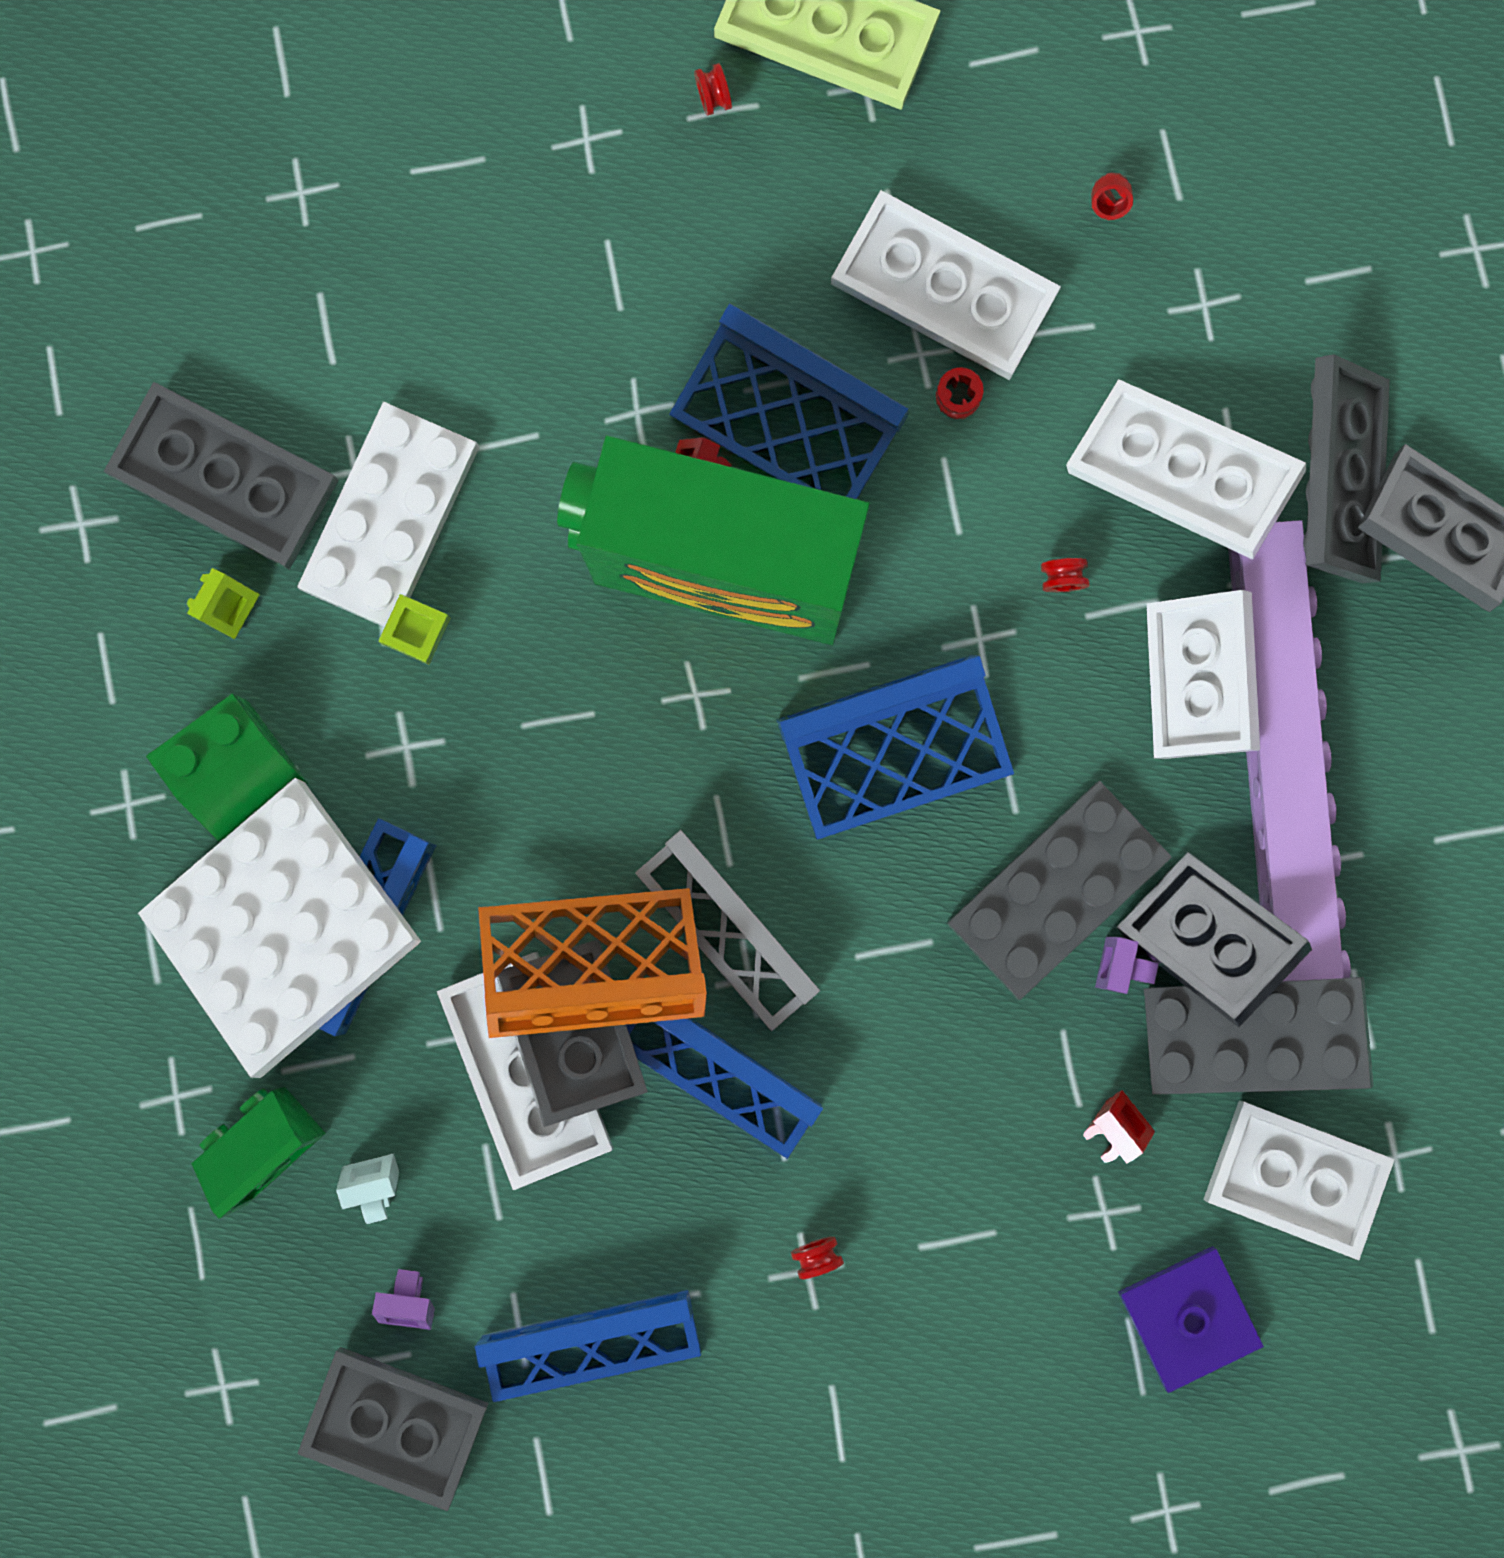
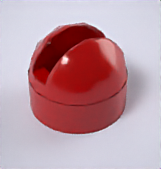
M1108 173L1094 183L1091 200L1095 214L1106 220H1115L1125 216L1131 210L1133 191L1126 177L1120 173ZM1110 189H1115L1121 198L1116 201Z

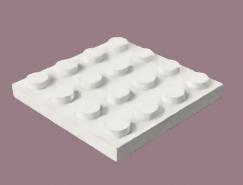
M296 778L138 912L252 1078L264 1076L421 942L306 783Z

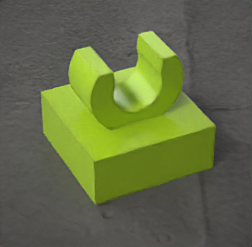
M212 568L209 574H202L200 580L203 582V585L196 598L188 599L187 605L189 610L187 614L235 639L260 594Z
M400 594L378 642L430 665L451 618L441 611Z

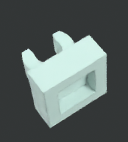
M394 1154L342 1167L336 1189L342 1209L361 1205L366 1224L388 1219L385 1207H389L391 1204L389 1197L395 1196L399 1177V1169Z

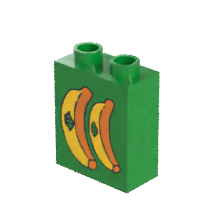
M606 435L597 467L577 462L571 464L560 497L557 525L558 527L569 529L568 548L580 551L596 585L833 646L870 503Z

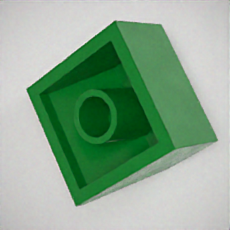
M233 693L146 755V758L175 798L219 842L225 839L294 778L308 784L250 702Z
M286 1087L272 1090L270 1093L265 1088H262L239 1108L244 1116L230 1129L225 1124H222L199 1144L204 1152L191 1164L209 1206L218 1219L248 1205L326 1134Z

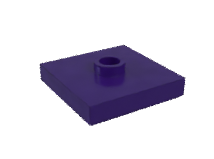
M1213 1246L1118 1291L1167 1393L1264 1347L1217 1249Z

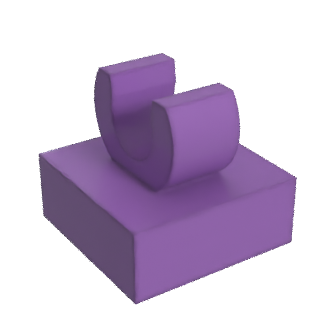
M1106 937L1095 987L1128 994L1130 980L1154 984L1159 963L1135 958L1139 943L1137 941L1120 937Z
M398 1269L394 1294L376 1292L372 1315L378 1323L431 1330L435 1308L430 1299L420 1298L423 1277H420V1272Z

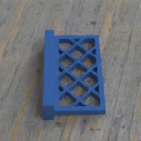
M729 303L719 320L720 327L669 415L779 480L812 488L799 480V478L812 475L815 489L822 490L818 473L848 466L852 487L846 497L858 499L896 433L900 431L909 415L908 408ZM727 341L744 351L748 371L720 379L715 359ZM752 357L768 366L754 369ZM709 369H711L713 381L702 383ZM777 371L788 377L792 397L763 405L757 377ZM751 379L757 407L728 414L722 386ZM795 382L812 392L798 396ZM716 389L722 416L701 422L685 412L696 393ZM820 397L832 403L837 423L807 431L800 403ZM795 405L801 433L772 440L765 412ZM839 408L856 418L842 422ZM759 414L766 442L745 448L735 441L731 421ZM866 423L883 433L872 452L851 457L844 429ZM724 424L727 437L711 427ZM839 430L846 459L816 467L809 438ZM803 440L810 468L790 474L780 469L774 447ZM768 449L771 463L755 454V452ZM867 461L856 478L853 464Z
M969 655L776 719L817 840L1014 774L984 680L986 674L980 656ZM974 689L980 711L970 728L946 716V713L955 695ZM944 699L939 711L926 706ZM916 708L935 716L922 744L896 732L905 713ZM895 716L889 728L877 722ZM942 721L968 733L954 761L929 749ZM983 721L985 722L989 737L978 732ZM868 724L886 733L873 761L847 748L856 728ZM846 732L840 744L828 739L829 737ZM893 737L919 749L905 777L879 765ZM975 737L992 745L998 767L977 773L961 765ZM821 741L837 749L824 777L804 767L799 747ZM844 753L870 766L856 793L830 781ZM926 753L951 766L942 785L932 789H927L912 781ZM876 770L902 782L893 801L881 806L863 797ZM958 770L970 775L953 781ZM808 777L820 782L815 795H813ZM827 786L853 799L844 818L823 825L817 805ZM909 786L920 791V793L903 798ZM859 803H862L872 808L854 814Z

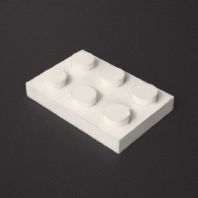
M1237 590L1148 603L1147 624L1154 758L1171 759L1259 751L1260 735L1252 592Z
M1239 1100L1203 1200L1360 1260L1395 1159Z

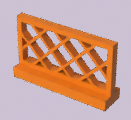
M690 888L478 907L489 1038L704 1017L707 991L704 973L701 970ZM680 906L682 920L670 933L649 919L657 908ZM620 912L632 922L615 938L596 924L605 913ZM567 917L579 926L561 943L543 930L552 918ZM513 921L526 931L510 948H507L491 936L490 923ZM640 927L661 941L647 959L625 945ZM587 932L608 946L593 964L572 950ZM683 933L685 938V944L678 940V938ZM534 937L555 951L539 969H536L518 956ZM671 948L688 960L689 973L667 975L654 965ZM493 951L501 956L495 963L493 962ZM616 953L638 968L627 980L614 981L601 971ZM563 958L584 972L574 985L559 986L547 977ZM509 964H512L530 977L519 990L496 992L495 978Z

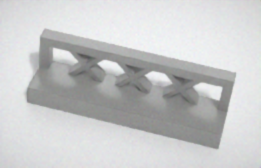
M680 830L665 843L666 846L637 870L635 874L651 892L664 891L650 874L673 854L688 870L686 888H690L691 900L692 898L714 900L722 909L720 932L704 931L696 928L698 947L766 1026L773 1031L801 1005H805L820 990ZM693 877L708 894L692 893ZM678 906L665 907L678 923L682 920L681 909ZM727 916L742 933L726 932ZM704 936L720 937L719 953ZM726 938L748 939L756 949L755 971L732 970L724 960ZM761 956L776 973L760 972ZM738 976L754 977L753 993ZM760 977L782 979L796 995L773 1016L758 1000Z

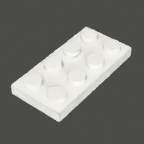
M880 190L831 277V285L1009 381L1061 286Z
M1119 379L1066 464L1069 474L1252 560L1306 472V462Z
M383 402L297 588L385 627L399 595L402 594L410 598L479 450L477 442Z
M534 952L522 958L528 962L540 957L538 952ZM483 973L437 991L513 1190L614 1149L599 1109L543 1127L515 1036L489 1038ZM495 978L496 992H501L497 978Z

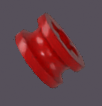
M720 63L712 65V70L708 73L703 72L702 69L695 70L696 85L706 115H713L716 107H723L725 111L732 109L728 85Z
M963 367L953 368L946 372L940 379L935 394L936 404L940 411L953 419H964L972 415L978 409L984 393L980 377L972 370ZM958 382L969 386L967 395L972 398V401L967 403L963 398L961 405L954 404L950 401L952 392L947 389V386L952 384L956 388Z
M1064 558L1042 563L1041 571L1046 573L1048 577L1047 581L1042 584L1043 591L1070 592L1088 588L1090 586L1089 579L1083 576V570L1088 568V560L1083 558Z
M831 1236L812 1241L791 1252L793 1260H798L801 1264V1268L797 1271L799 1279L817 1277L833 1271L844 1264L842 1256L834 1253V1247L837 1245L835 1237Z

